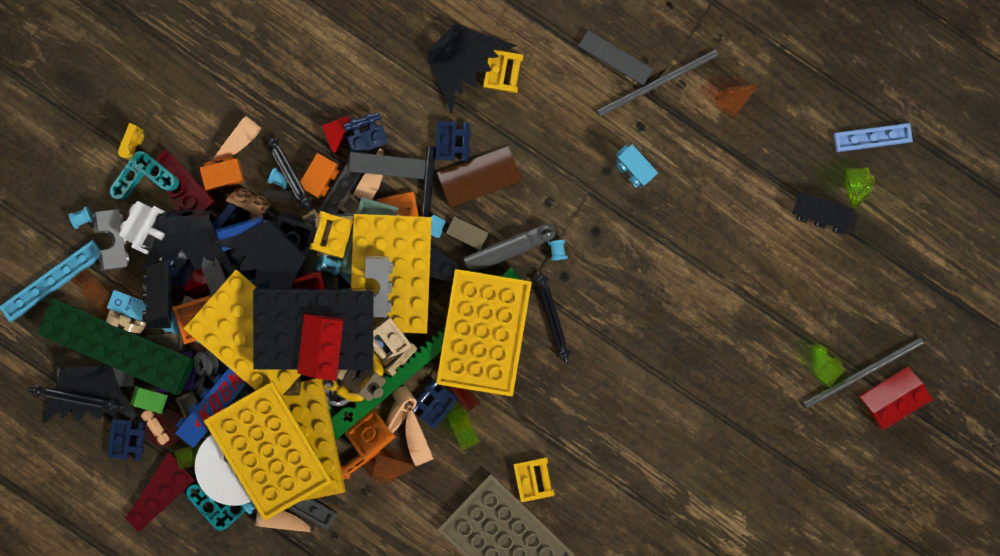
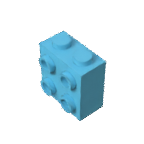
M633 144L629 147L625 145L617 152L616 167L621 173L624 174L626 172L630 177L629 181L635 188L639 187L642 189L658 174Z

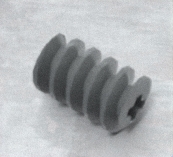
M210 351L200 352L195 355L194 366L199 376L203 374L209 376L211 373L217 374L227 370L224 367L225 364Z

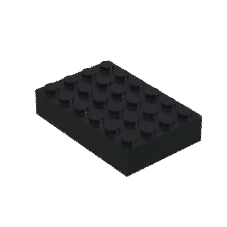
M255 288L253 290V369L298 370L304 314L344 318L338 370H373L374 288Z

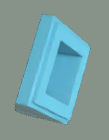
M432 215L431 236L439 238L446 221Z

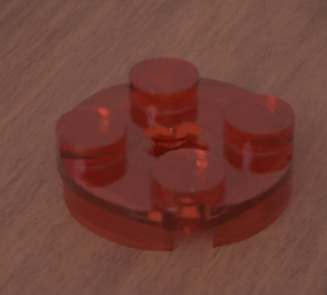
M164 408L162 414L153 412V417L158 420L160 425L167 422L168 426H170V430L166 431L170 440L161 445L157 440V436L153 435L145 423V432L151 442L160 447L176 444L181 438L175 434L178 429L175 426L182 416L170 408Z

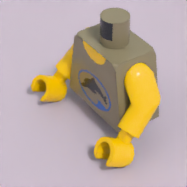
M374 353L373 370H350L341 381V387L338 386L337 381H333L334 385L331 388L326 385L325 387L330 391H337L338 395L351 402H359L364 399L371 401L373 398H380L384 392L382 386L386 382L381 359Z

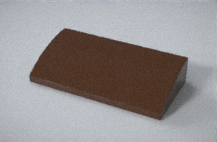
M509 146L437 172L450 209L522 182Z

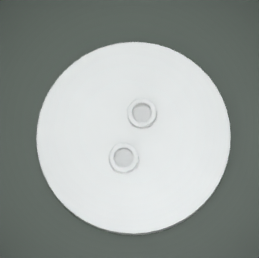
M210 435L200 446L195 459V474L201 489L211 499L221 504L235 506L251 502L252 500L214 437Z

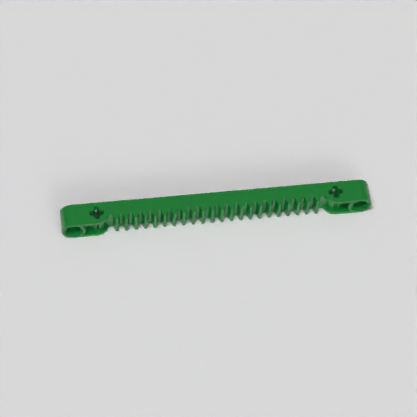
M513 267L501 276L523 280ZM439 331V338L433 336V343L427 341V348L421 346V353L415 351V358L410 356V362H405L403 368L398 366V372L392 377L385 376L386 382L382 386L384 392L380 398H373L371 401L364 399L362 402H355V408L345 407L333 416L331 421L335 440L442 352L444 333ZM345 412L353 413L352 421L350 419L345 420Z

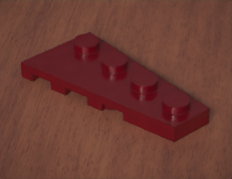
M165 149L155 159L178 178L179 185L177 189L168 191L177 210L208 211L216 203L169 150ZM162 178L169 186L171 185L170 179Z
M168 452L125 519L139 533L196 479L171 452Z

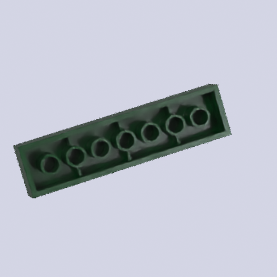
M51 299L37 331V334L175 395L182 394L194 366V358L137 333L126 331L123 327H115L107 323L103 318L58 299Z

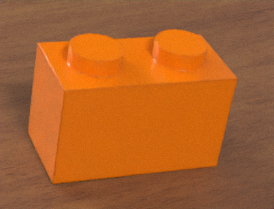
M317 153L301 180L305 191L319 199L321 196L325 197L330 188L328 186L330 180H335L339 173L337 169L339 166Z
M234 156L223 158V162L215 163V161L204 163V167H200L206 191L245 182L240 160L234 159Z

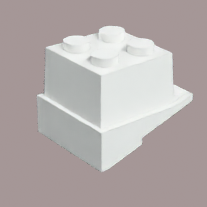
M137 201L130 208V215L127 221L122 223L119 236L131 242L132 248L149 255L154 238L159 240L164 238L165 234L157 230L158 218L167 212L155 206L151 208Z

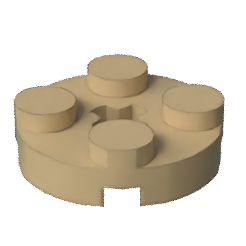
M111 309L106 319L107 323L115 327L120 326L126 331L138 334L143 333L146 325L145 322L127 315H121V313Z

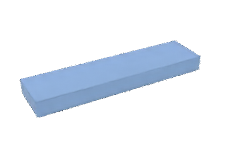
M910 123L833 134L836 153L913 142Z

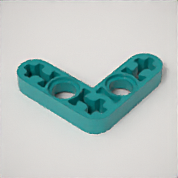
M138 151L133 155L111 186L110 194L117 200H126L144 175L166 191L177 189L179 181L172 172L151 155ZM141 157L146 163H149L147 166L141 163ZM158 166L159 173L157 176H153L152 169ZM130 171H133L135 177L129 181L127 175ZM163 177L170 179V186L165 180L162 179ZM119 188H121L122 191L121 195L118 192Z
M193 484L187 489L188 499L216 530H225L246 512L242 505H240V513L234 514L231 512V505H226L222 508L216 501L211 502L209 496L205 494L199 484ZM192 489H199L200 492L198 494L201 498L206 496L207 499L203 500L199 505L197 502L200 499L197 496L192 497ZM205 502H211L214 505L212 512L208 513L204 510ZM226 510L228 515L233 517V520H231L229 517L224 521V523L226 524L225 526H219L217 524L219 521L217 518H223L225 515H227L226 513H224V511Z

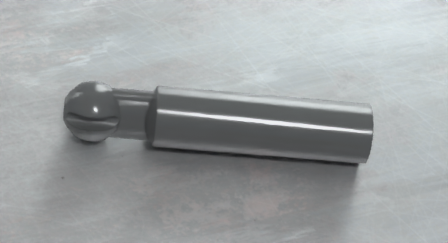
M545 223L533 230L522 232L463 259L468 271L477 273L531 250L532 247L553 240L556 232L552 225Z

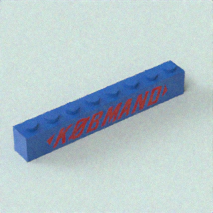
M227 365L224 366L227 370L223 374L219 372L212 381L215 383L211 389L206 388L201 394L202 400L199 404L194 403L188 410L190 415L186 419L182 417L175 426L178 428L175 434L193 448L209 430L204 420L228 407L247 384Z

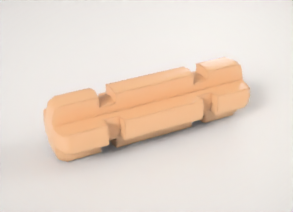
M144 411L141 417L144 421H147V426L153 435L157 436L158 442L161 445L168 442L170 438L163 432L164 429L158 420L153 417L152 411Z

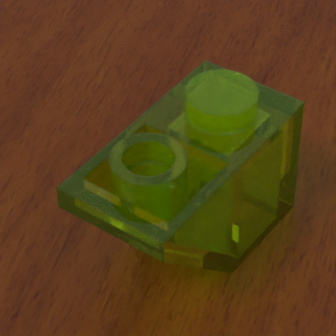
M812 344L810 347L812 374L825 386L831 387L844 372L843 363L835 356L831 358L827 354L828 350L823 345L819 344L817 346Z
M464 406L446 414L462 450L480 442Z

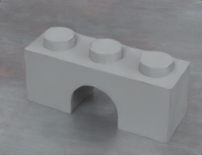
M119 209L95 212L92 214L95 233H106L112 239L110 249L98 252L101 271L127 267L129 254L125 252L124 244H126V239L119 236L120 227L124 222L123 215L119 214Z
M366 256L365 278H373L380 284V289L374 294V317L387 318V312H391L392 301L388 300V293H392V281L388 280L389 274H393V262H389V256Z

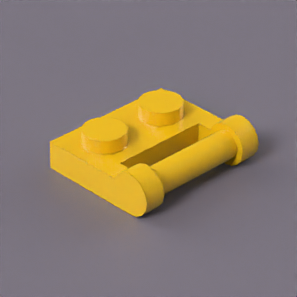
M493 50L499 57L488 58L491 71L486 72L484 88L517 93L520 63L523 61L524 56ZM510 59L513 60L509 85H505L504 78L507 60Z
M129 123L118 150L120 157L130 161L136 153L138 144L141 145L143 142V129Z
M320 211L318 216L320 220L313 243L310 244L309 249L343 259L354 221ZM328 220L333 223L326 247L320 244Z
M547 457L513 464L521 502L555 495L554 489L551 488ZM539 465L544 487L543 492L538 491L534 466Z

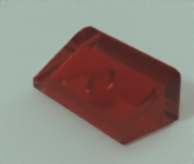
M449 386L467 411H471L480 403L472 390Z

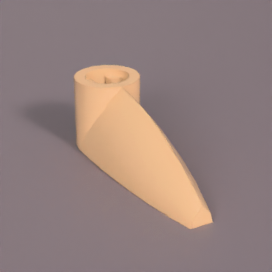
M245 116L213 159L218 162L223 160V158L235 155L258 135L261 127Z
M379 149L376 155L384 156V151ZM364 174L353 195L360 200L362 197L373 200L383 175Z
M405 386L397 388L393 393L395 402L385 422L392 433L407 418L408 411L414 409L417 404L416 399Z
M411 409L407 413L406 439L415 466H419L434 458L414 411Z
M257 510L255 526L310 532L311 527L291 513L282 511L264 522Z

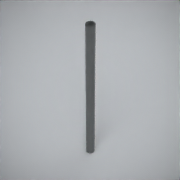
M715 49L598 109L599 116L601 117L718 57L717 50Z
M922 339L914 340L804 401L805 408L807 409L920 347L924 344Z

